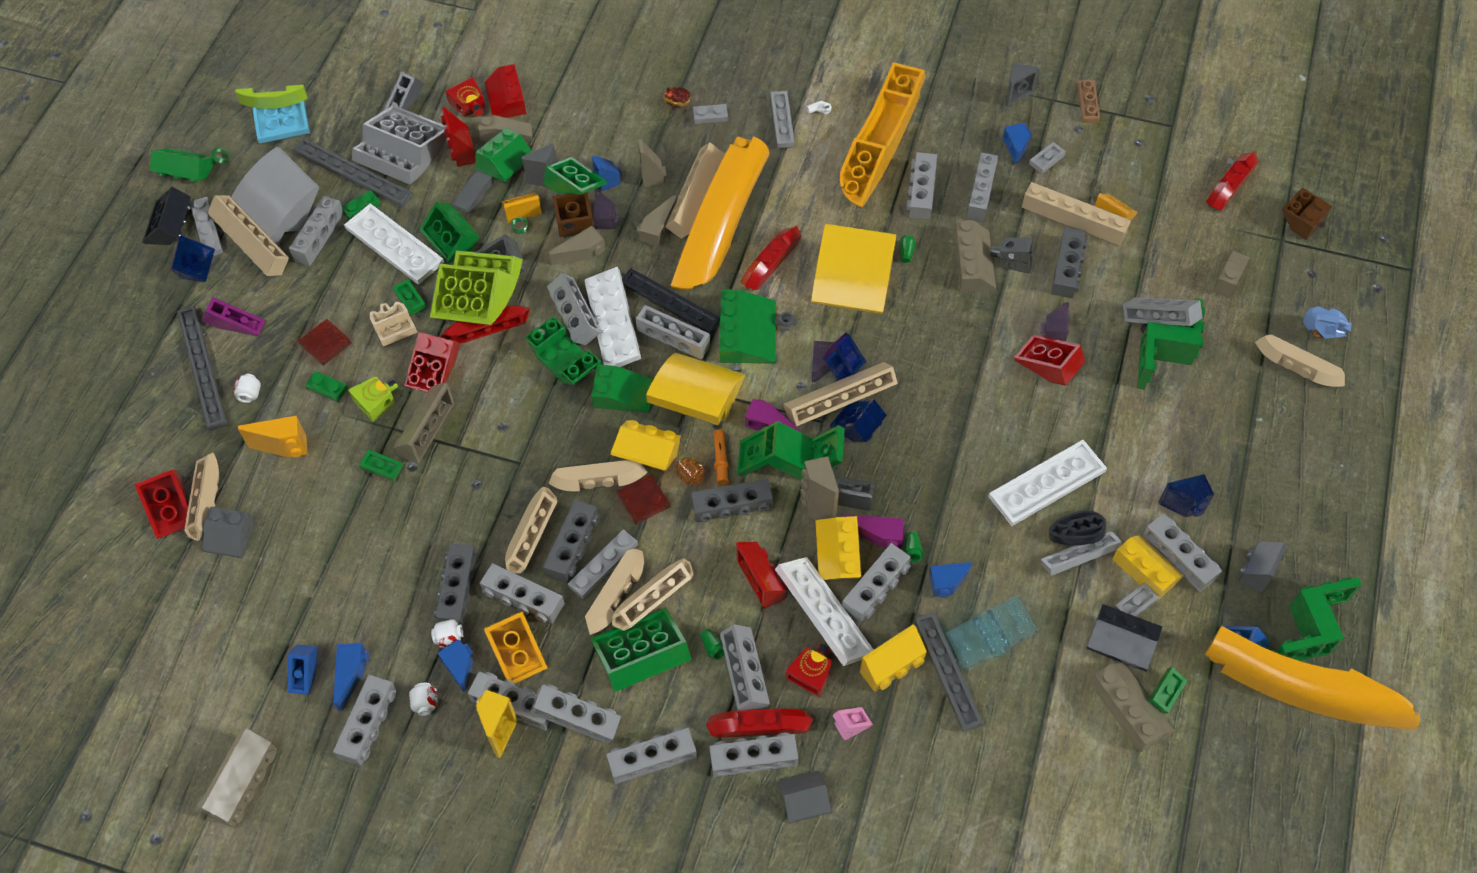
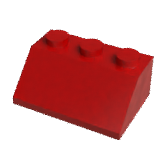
M515 64L498 67L484 82L492 116L510 118L527 114Z
M739 541L736 543V561L763 608L766 609L786 599L787 586L783 580H779L775 565L773 563L770 564L767 559L768 554L765 548H761L758 542Z

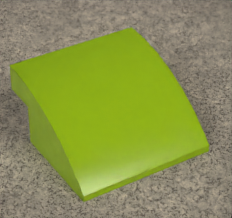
M456 251L454 265L439 264L430 318L491 325L502 313L512 296L523 259L507 255Z

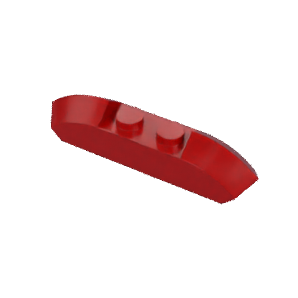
M1255 151L1243 153L1235 161L1206 200L1207 204L1220 211L1225 208L1259 163Z
M798 226L786 228L779 232L752 262L741 280L745 287L758 290L799 243L802 236Z
M520 305L506 306L491 325L457 321L450 325L440 337L463 344L526 323L530 308Z
M799 709L744 710L712 715L705 725L711 736L716 738L778 735L780 733L802 734L808 732L813 718L807 711Z

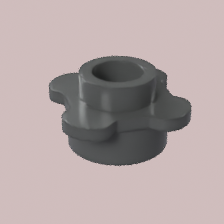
M783 312L775 319V323L779 324L783 331H788L791 326L797 324V320L790 312Z

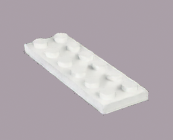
M369 204L344 224L346 230L418 285L439 268V264H444L442 257L372 204Z
M618 267L584 279L592 315L601 331L597 337L604 365L621 367L641 359Z
M1081 440L990 492L988 497L1008 523L1014 526L1105 473L1107 467L1087 443Z
M807 557L782 563L776 567V572L843 666L862 660V657L874 650Z

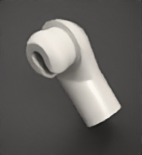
M818 101L806 106L808 114L816 111L827 114L832 109L831 104L824 101Z

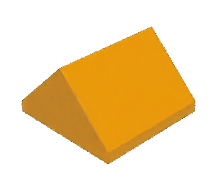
M535 192L501 201L508 223H511L517 217L530 218L542 214L539 197Z
M1099 193L1095 203V207L1132 220L1138 213L1110 194Z

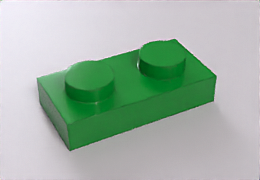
M369 190L343 205L342 209L347 218L351 220L369 204L377 208L381 203L375 194Z
M409 279L392 287L400 302L405 305L410 316L426 308L424 301Z
M317 371L312 374L305 384L306 389L336 402L340 401L348 389L347 384Z
M368 449L359 467L394 482L403 468V463Z
M1173 667L1167 668L1148 701L1163 714L1169 713L1188 680Z

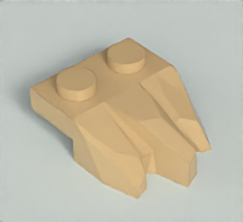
M395 302L392 307H389L387 303L380 304L379 312H370V320L382 346L392 344L395 341L417 333L416 327L403 303Z

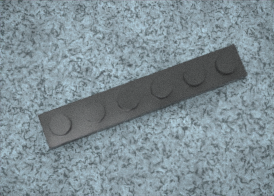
M934 612L915 618V625L962 732L981 727L983 721Z

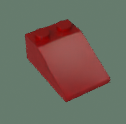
M1035 334L1032 335L1014 357L1016 362L1047 381L1064 386L1068 384L1085 363L1081 345Z
M172 469L134 484L156 539L185 528L189 501L177 470Z

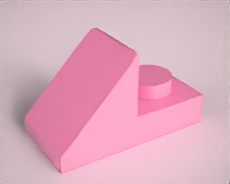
M862 707L839 710L832 715L836 721L834 724L844 740L857 735L873 725Z

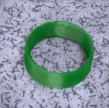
M214 148L211 157L216 162L226 163L229 159V153L222 148ZM214 152H219L226 157V159H224V162L223 159L216 156Z
M517 217L512 220L511 227L513 232L522 234L528 230L529 224L526 218ZM518 221L527 223L524 229L517 230L513 228V225Z

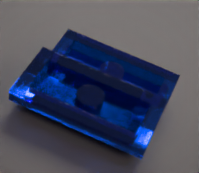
M846 332L828 349L822 358L837 381L854 375V372L867 362L851 336Z

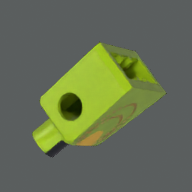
M372 377L348 391L357 406L372 422H375L394 404L395 401L391 392L398 385L392 378L383 384L377 377Z

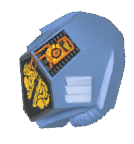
M1311 307L1304 314L1303 319L1305 327L1316 340L1346 336V332H1351L1352 323L1347 321L1343 313L1334 308L1328 311L1322 307Z

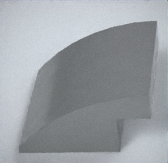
M392 105L363 123V142L352 148V161L411 184L424 173L442 148L446 140L443 128L445 125Z
M275 147L249 170L231 198L279 246L284 232L302 230L319 186L280 147Z

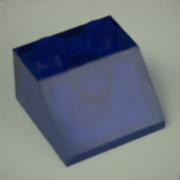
M860 399L846 405L832 422L830 428L832 429L839 425L844 428V437L853 442H867L872 438L875 430L882 425V421L887 415L875 399Z
M1205 474L1167 483L1158 502L1161 506L1184 517H1198L1205 513L1214 493Z

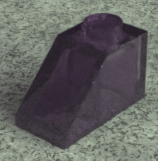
M595 190L594 228L616 229V222H619L620 219L619 212H616V205L599 190Z
M1065 302L1046 316L1045 323H1041L1040 334H1043V337L1066 342L1069 333L1068 302Z
M814 341L811 382L818 381L831 371L824 358L836 342Z

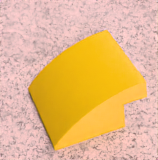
M825 224L811 303L883 314L896 234Z
M674 353L666 360L650 385L646 394L647 403L719 425L720 420L726 421L743 383L745 374Z

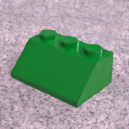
M505 128L476 151V169L505 182L523 167L521 157L532 153V151L519 133Z
M173 148L151 150L150 171L157 172V175L168 176L169 174L173 175L175 179L189 178L190 182H199L202 179H207L216 161L209 155Z
M435 202L419 229L447 263L455 260L456 251L470 252L480 237L460 213L452 207V204Z

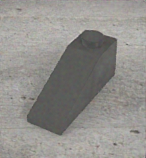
M401 72L384 110L392 105L408 110L417 100L424 83L415 77Z

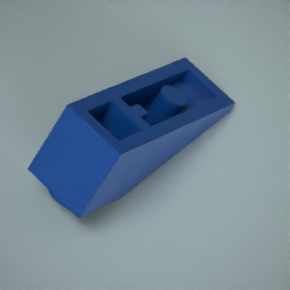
M362 643L337 644L333 704L338 711H342L365 671L366 662H369V651L365 649Z

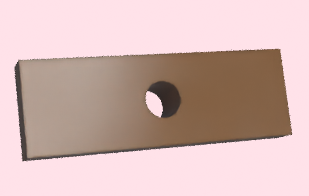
M1078 80L1077 88L1082 123H1099L1100 113L1095 80Z

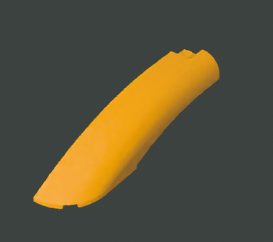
M892 63L875 105L859 134L854 138L840 172L842 192L854 205L863 208L886 171L919 100L920 90L926 78L925 70Z
M737 136L734 143L730 144L693 223L675 271L671 288L689 290L700 284L705 285L718 272L731 246V241L748 198L769 157V149L762 140L754 136L752 140Z
M1223 626L1220 627L1204 654L1211 661L1223 665L1221 673L1269 697L1313 713L1360 724L1403 729H1417L1421 720L1420 714L1414 711V705L1408 699L1352 668L1349 671L1304 663L1263 648Z

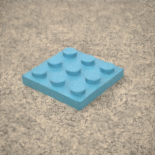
M304 101L275 109L253 108L259 144L310 133Z

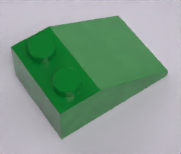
M573 157L545 167L544 185L555 193L583 194L607 184L605 179Z
M597 364L592 391L593 408L650 413L651 403H647L646 394L654 379L618 366Z

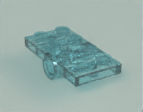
M1016 595L946 632L945 635L966 671L992 656L999 657L1007 653L1011 646L1039 631L1020 597Z

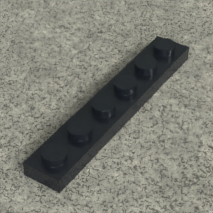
M632 268L628 270L622 279L624 287L710 335L720 322V317Z

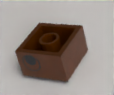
M587 192L583 194L552 196L560 237L579 234L591 226L594 228Z

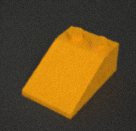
M297 416L238 426L240 434L250 449L287 458H297L308 454L306 434Z
M522 611L484 628L506 680L517 683L547 669V665Z

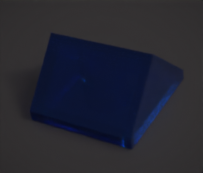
M181 235L171 270L180 279L206 282L215 249Z

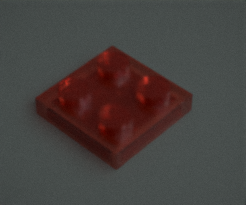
M325 319L298 340L300 346L322 366L352 344L351 340L328 319Z
M652 474L617 490L620 500L635 525L670 508L668 500Z

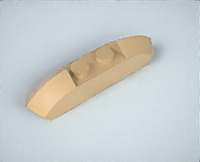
M1266 335L1255 342L1259 350L1268 359L1300 374L1304 378L1325 386H1345V374L1342 368L1274 335Z
M214 453L197 460L195 465L184 531L189 538L196 541L204 537L205 520L211 506L215 507L214 501L218 490L219 468Z
M630 460L556 469L551 476L549 484L565 491H580L583 488L593 489L600 486L611 487L616 484L624 486L639 480L647 473V470L642 464Z
M542 487L532 498L508 546L505 557L506 568L514 574H519L526 569L557 504V497L549 488Z
M631 549L625 552L587 612L585 619L590 635L604 629L612 622L614 610L622 603L621 598L630 591L632 582H638L644 566L643 551Z
M683 558L658 573L616 609L613 614L612 626L621 630H627L635 625L693 577L691 563Z

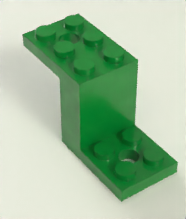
M1195 298V300H1200V303H1201V311H1202V318H1203L1204 315H1205V307H1203V299ZM1202 319L1186 327L1148 322L1140 341L1137 389L1145 390L1147 383L1151 382L1152 373H1155L1156 362L1153 360L1192 365L1194 359L1198 358L1199 348L1202 349L1204 344V337H1201V333L1204 331L1205 322H1202Z
M776 421L740 440L737 474L743 477L768 464L802 480L801 470H804V462L828 457L831 467L842 463L844 428L838 425L811 438Z
M1345 577L1335 583L1328 581L1317 587L1306 586L1300 589L1298 595L1294 597V600L1289 605V609L1302 638L1299 641L1287 640L1282 642L1275 653L1298 661L1332 654L1345 638L1330 605L1348 602L1362 586L1360 578L1351 579L1350 577Z

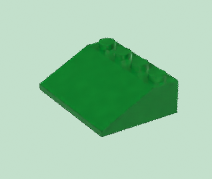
M721 289L720 363L775 364V300L742 290Z
M666 607L644 616L627 630H621L616 627L590 638L614 692L691 660L686 640Z

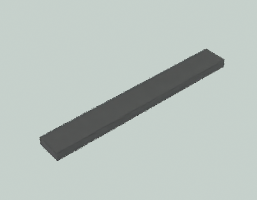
M305 138L293 148L295 154L368 191L371 190L374 194L402 208L413 197L412 192Z
M195 306L179 310L177 314L208 430L211 431L228 425L197 309Z

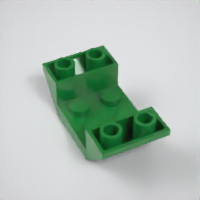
M554 316L525 336L526 342L538 360L563 384L574 385L595 369L597 364H601V360L590 350L584 352L566 335L565 327Z

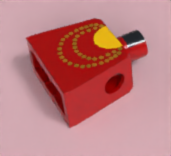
M473 77L445 91L448 103L463 116H468L472 113L475 116L483 114V108L485 107L484 98Z
M819 644L816 651L805 648L787 668L785 679L820 698L832 666V661L827 658L830 652L829 647Z

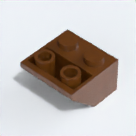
M1302 187L1282 208V212L1291 231L1307 240L1326 220L1333 206Z

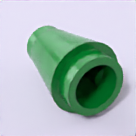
M904 235L898 241L900 258L902 263H910L916 241L913 236Z
M917 532L907 533L904 552L911 556L910 562L912 563L919 562L924 555Z
M710 629L702 631L700 637L708 657L713 660L722 658L725 655L722 641Z

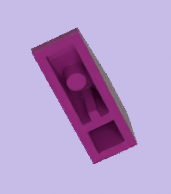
M212 297L201 320L219 329L253 336L259 335L265 322L264 319Z
M752 399L745 415V427L759 431L779 421L800 432L793 423L771 404L764 400Z
M844 514V517L857 516L859 536L883 548H887L892 543L901 549L904 519Z

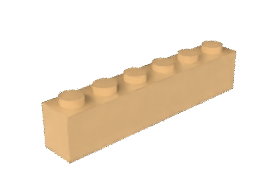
M710 142L700 149L665 225L668 230L681 239L690 234L704 197L716 174V170L725 156V153Z
M1033 182L1028 187L1022 204L1024 209L1075 229L1086 231L1088 234L1121 246L1131 222L1129 219Z
M214 196L208 211L213 220L252 259L253 263L265 275H282L289 257L230 196Z
M882 362L783 405L788 420L795 426H799L894 386L898 382L893 366Z

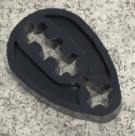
M1081 510L1068 514L1049 527V539L1052 542L1064 545L1093 544L1102 540L1106 534V521L1104 517L1091 510Z

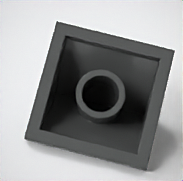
M1013 63L1005 103L1007 106L1034 92L1039 71L1038 67Z
M553 143L521 157L528 184L545 186V167L558 162Z
M837 476L836 483L839 489L838 505L870 511L875 483Z
M819 771L778 781L789 824L831 813L827 787Z

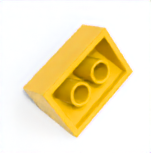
M626 420L619 429L611 455L666 471L677 457L681 436L673 431H663L652 425L645 426L634 420Z
M857 516L815 520L818 573L822 579L860 578Z
M1140 534L1130 537L1116 550L1112 559L1140 586L1146 583L1159 596V599L1185 577L1176 566Z
M914 624L862 657L860 673L874 692L879 689H886L891 685V681L896 678H903L912 667L918 668L925 662L927 651Z
M485 690L483 696H479L476 708L496 757L501 758L518 719L510 698Z

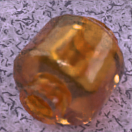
M685 457L677 464L676 474L685 485L692 486L695 484L697 486L704 480L705 468L695 458Z

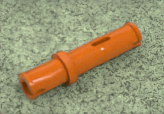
M716 430L713 432L716 461L714 469L716 470L717 484L724 486L729 484V462L727 461L725 431Z

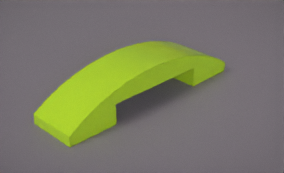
M304 85L286 86V91L254 93L252 88L235 89L240 104L260 109L287 107L307 99Z

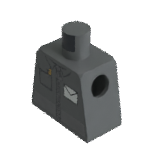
M1004 238L1001 247H991L990 256L999 257L1002 268L1029 274L1033 261L1032 238Z

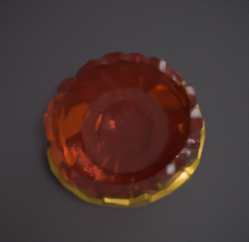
M667 87L663 98L669 106L682 108L689 103L690 92L681 87L671 89Z

